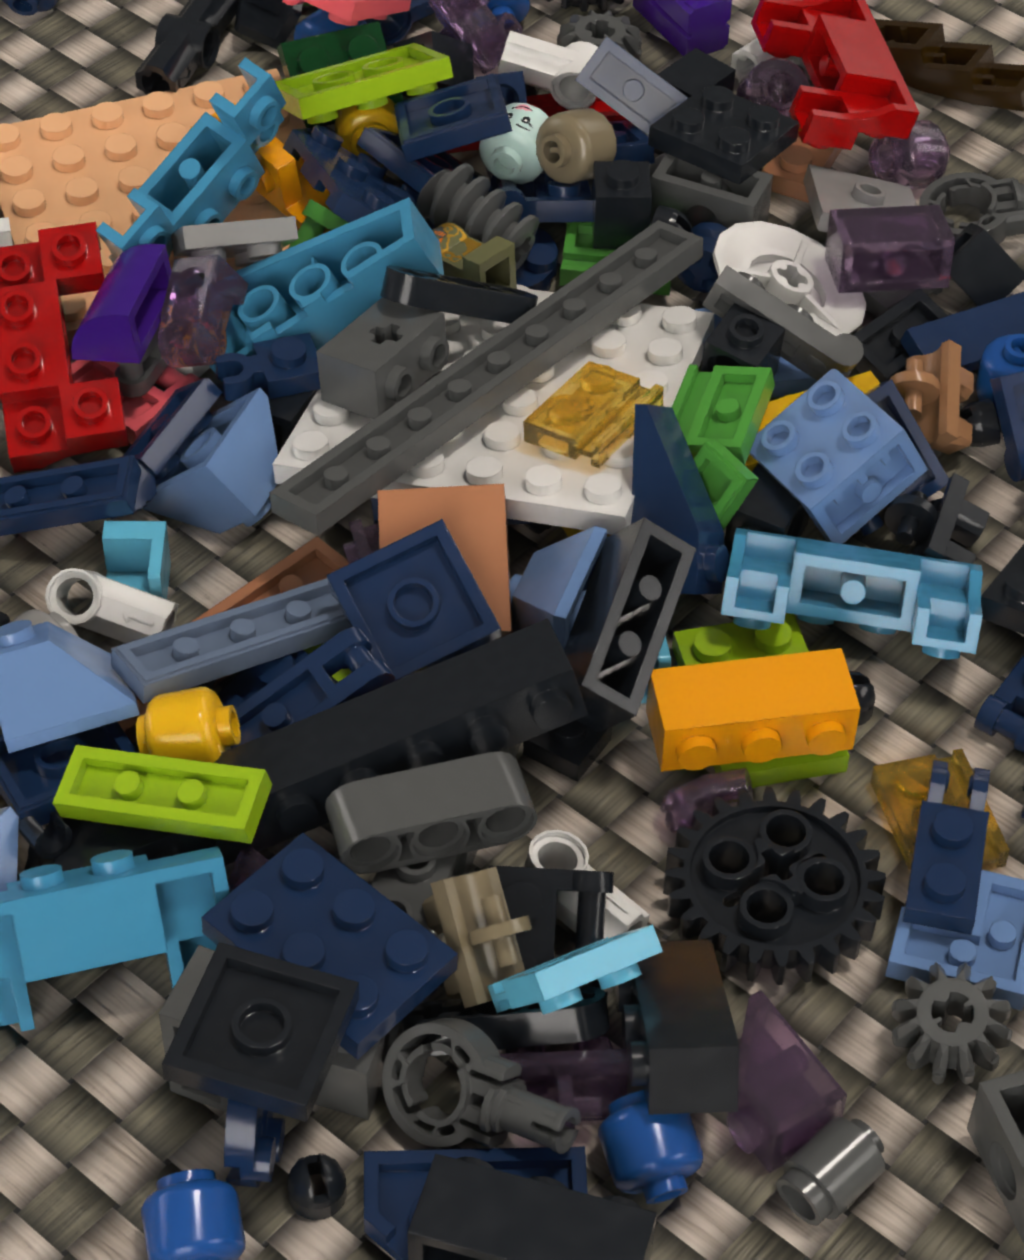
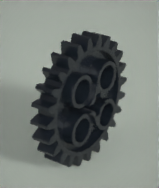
M766 786L763 800L754 802L745 789H739L736 806L731 807L719 796L713 799L711 816L696 809L692 812L691 829L685 827L677 829L675 847H669L667 851L663 894L669 895L667 914L669 917L680 918L679 936L681 939L699 936L698 940H712L714 951L718 950L722 953L720 971L724 973L739 961L746 964L747 981L753 982L761 968L771 969L776 985H782L786 969L795 968L805 983L811 982L814 963H819L825 970L833 974L837 972L840 954L855 960L859 954L861 940H872L876 921L881 918L885 896L882 894L886 874L877 871L880 852L879 850H865L868 835L865 829L846 833L849 814L846 811L836 814L830 819L824 815L826 800L823 798L818 799L807 808L801 806L800 790L794 789L787 801L782 802L777 801L773 788ZM757 920H764V921H768V922H771V923H762V922L757 921Z

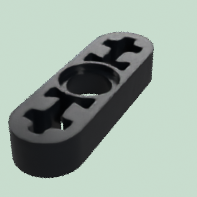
M391 265L386 267L380 293L381 297L404 305L504 323H512L535 307L538 301V296L507 286Z
M579 986L583 1000L547 1014H542L538 1003L515 1009L510 1008L497 1013L493 1001L464 1008L462 999H443L420 1003L402 1019L404 1031L413 1026L436 1019H462L480 1028L492 1040L498 1050L587 1041L607 1033L610 1029L606 993L601 988L594 986ZM430 1034L419 1046L449 1038ZM434 1051L429 1056H440L449 1054L443 1051Z

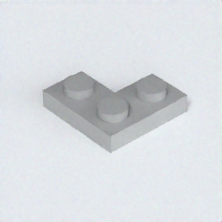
M296 216L182 226L172 233L171 238L174 257L191 256L193 265L224 262L227 258H235L236 267H246L282 252V248L298 240Z

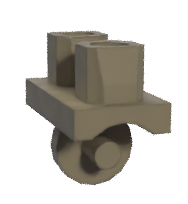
M496 866L430 883L433 895L422 903L428 928L434 930L437 935L444 933L447 945L458 953L457 970L443 983L447 996L452 999H462L464 1008L492 1001L487 988L488 985L525 971L515 934L532 930L529 915L515 919L510 918Z

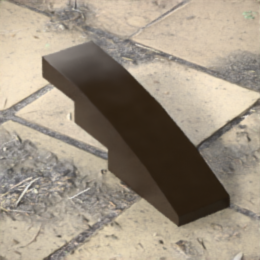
M875 19L907 86L974 105L1024 111V65L994 63L992 45L945 42L943 24Z

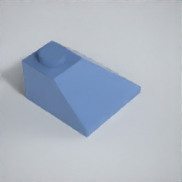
M260 387L212 412L213 418L210 423L194 438L189 440L186 438L176 451L181 456L179 462L165 477L155 481L157 493L150 502L146 503L147 506L143 507L144 510L218 534L242 523L246 527L252 526L271 508L269 492L275 489L277 485L274 480L273 462L278 456L268 395Z
M593 526L533 553L523 575L514 574L510 581L512 633L548 618L564 650L607 538V529Z
M20 620L0 627V725L8 753L140 715L136 695L111 667V653L48 621L32 625L30 620Z

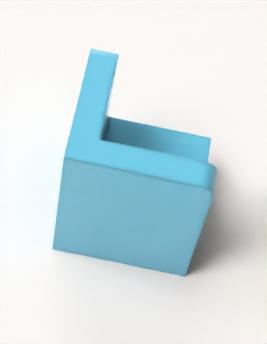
M104 521L102 543L107 570L106 577L167 599L171 558L166 521Z

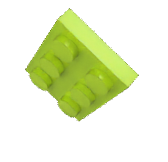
M411 43L278 80L275 83L286 102L282 109L302 120L306 119L308 124H320L338 118V110L357 105L358 110L378 108L389 102L387 96L406 91L408 96L423 95L437 90V82L454 77L449 56L420 44Z
M786 613L784 624L771 622V627L765 630L749 629L730 622L673 632L672 650L678 666L809 652L795 615ZM848 750L823 756L809 754L775 758L764 763L741 762L715 765L713 767L722 793L739 789L847 772L850 755Z

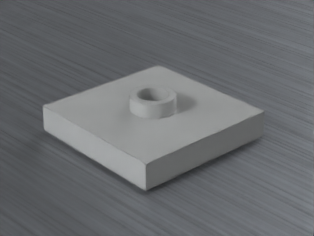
M812 164L808 165L803 182L818 231L915 252L922 250L927 232L910 186Z

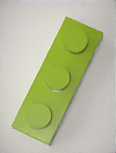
M75 745L52 804L62 818L252 844L273 784L265 769Z

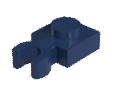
M310 333L253 343L252 356L226 353L216 357V377L218 380H223L225 400L235 401L259 387L265 389L268 399L319 390L317 349Z

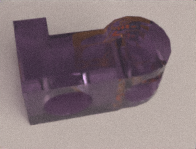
M219 254L174 259L158 332V346L161 357L171 368L214 365L215 358L226 353V328L233 305L244 304L249 284ZM197 273H204L205 280H203Z

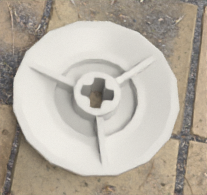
M764 221L735 223L719 234L712 254L718 277L726 265L737 272H745L754 276L763 284L767 292L786 304H794L803 308L812 316L815 323L835 336L842 333L852 334L863 324L867 304L858 280L840 258L818 241L790 227Z

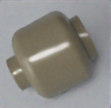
M592 108L572 109L548 117L539 127L536 137V155L540 166L548 177L558 183L575 184L593 179L594 161H614L617 152L616 136L611 123L602 113Z

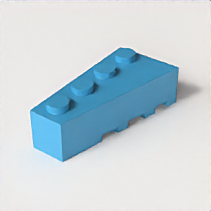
M408 197L206 283L207 313L228 312L224 329L226 340L224 354L239 353L245 356H252L253 343L310 333L316 349L319 350L382 298L380 293L387 266H399L444 275L440 241ZM207 318L208 340L212 342L213 340L220 339L223 342L222 336L215 334L217 330L213 318ZM216 341V342L212 345V347H213V348L220 347V348H221L220 354H221L222 349H223V344H222L221 342ZM209 361L210 368L216 374L215 363L212 364L213 361Z

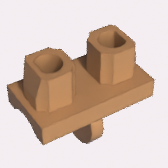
M950 339L941 343L940 348L933 353L912 356L906 359V371L896 373L889 379L893 380L932 450L935 449L948 455L967 448L972 443L973 425L961 418L959 412L960 403L967 401L974 391V374L961 367L962 346Z

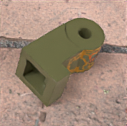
M451 222L443 223L432 230L440 241L444 275L517 289L514 242L500 236H495L486 243L469 237L460 226Z

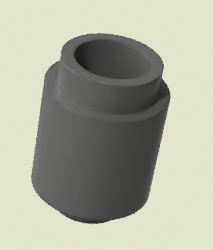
M835 1116L784 1163V1175L776 1182L777 1190L786 1205L799 1218L810 1225L818 1226L825 1218L836 1219L884 1173L883 1143L877 1133L865 1122L859 1119L849 1121L843 1117Z

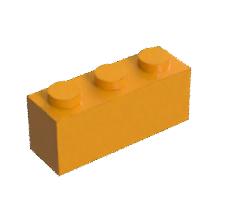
M842 648L653 669L648 682L646 713L661 772L681 769L695 771L715 765L741 762L764 763L775 758L809 754L823 756L838 751L852 750L861 709Z

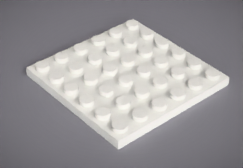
M517 284V289L538 296L537 305L555 293L533 290ZM637 304L382 490L504 484L507 519L579 530L598 526L607 529V534H615L631 525L635 498V495H632L635 404L672 407L689 364L698 365L699 368L702 362L705 341L714 331V313L696 311L687 306L665 307ZM442 312L445 314L446 340L449 343L448 363L426 382L510 323ZM317 390L273 462L275 483L282 484L373 419L322 401L321 390ZM378 493L371 498L378 499Z

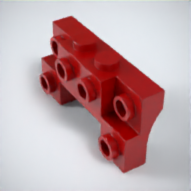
M865 0L759 1L751 24L763 52L783 59L791 56L800 57L814 86L800 85L789 110L791 118L800 122L798 135L802 143L817 149L833 147L851 150L859 132L876 139H882L887 136L908 140L920 112Z
M96 222L38 230L39 242L0 247V400L3 407L8 455L14 473L42 469L57 461L82 453L129 446L122 407L123 398L118 377L74 383L64 306L61 296L98 291L105 279L100 252V238L96 232Z

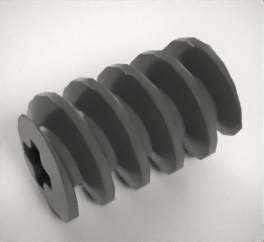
M463 163L453 171L443 169L431 177L421 189L417 199L416 208L424 218H430L435 228L446 222L455 223L469 237L486 243L495 236H500L514 242L517 271L523 265L533 247L534 235L540 223L539 218L535 215H528L519 222L523 212L522 205L519 202H512L504 207L507 198L506 192L502 189H495L488 194L491 185L490 180L486 176H479L472 181L474 168L469 163Z

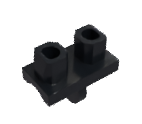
M953 473L948 480L942 498L929 502L927 501L926 494L920 491H914L910 495L897 496L888 504L884 519L889 530L896 535L895 539L902 545H910L914 541L910 554L973 564L976 554L950 541V538L971 548L982 534L990 513L964 499L970 481Z

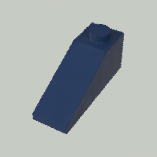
M635 404L632 495H635L631 524L645 517L696 548L680 594H722V582L726 579L730 562L727 547L724 545V531L674 410L671 407Z

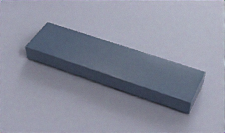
M326 578L111 648V667L140 701L145 704L159 694L189 689L325 643L339 632L351 626Z

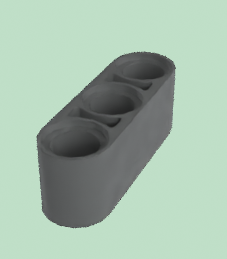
M501 751L353 781L334 790L325 803L326 813L341 862L357 874L375 873L507 844L527 835L535 827L538 819L517 759L510 753Z

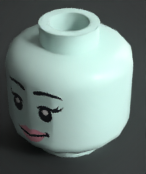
M514 102L506 105L512 131L481 140L479 152L481 160L488 171L498 179L509 180L516 184H525L534 181L543 172L536 155V137L539 127L549 116L538 107L527 103Z

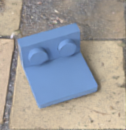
M837 369L828 371L759 431L749 453L802 504L822 536L828 542L840 544L848 540L928 470L905 429Z

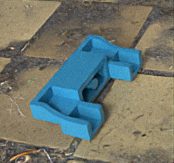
M245 57L238 67L249 86V90L236 105L216 92L209 102L221 122L205 112L138 190L136 188L132 189L127 197L140 216L122 236L106 223H101L96 232L111 252L109 259L112 263L125 250L141 244H166L169 258L173 250L171 238L173 232L182 226L222 223L240 201L247 199L253 194L258 186L259 179L265 173L255 153L260 147L268 145L273 140L279 125L284 121L280 111L286 102L271 74Z
M736 528L726 576L721 615L733 616V623L738 626L758 630L769 629L771 622L784 624L786 613L796 614L798 619L812 624L831 625L835 620L859 624L860 629L877 634H895L896 630L911 632V642L913 645L922 646L924 654L942 659H958L961 652L976 654L983 617L981 608L983 569L982 565Z
M215 846L149 861L146 854L133 857L131 850H113L92 857L90 859L91 866L63 871L62 866L58 864L41 865L21 872L19 874L20 881L6 883L7 890L0 892V1027L19 1023L21 1032L35 1029L27 983L157 954L165 953L173 990L198 945L215 950L217 944L203 934L201 917L229 894L224 859L219 847Z

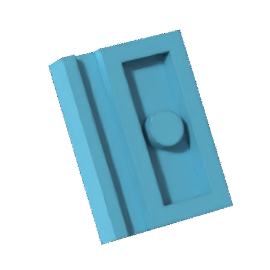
M652 924L598 940L490 984L487 988L497 1013L510 1008L515 1009L538 1003L542 1014H547L583 1000L579 986L598 979L601 990L642 975L638 962L659 954L663 950Z

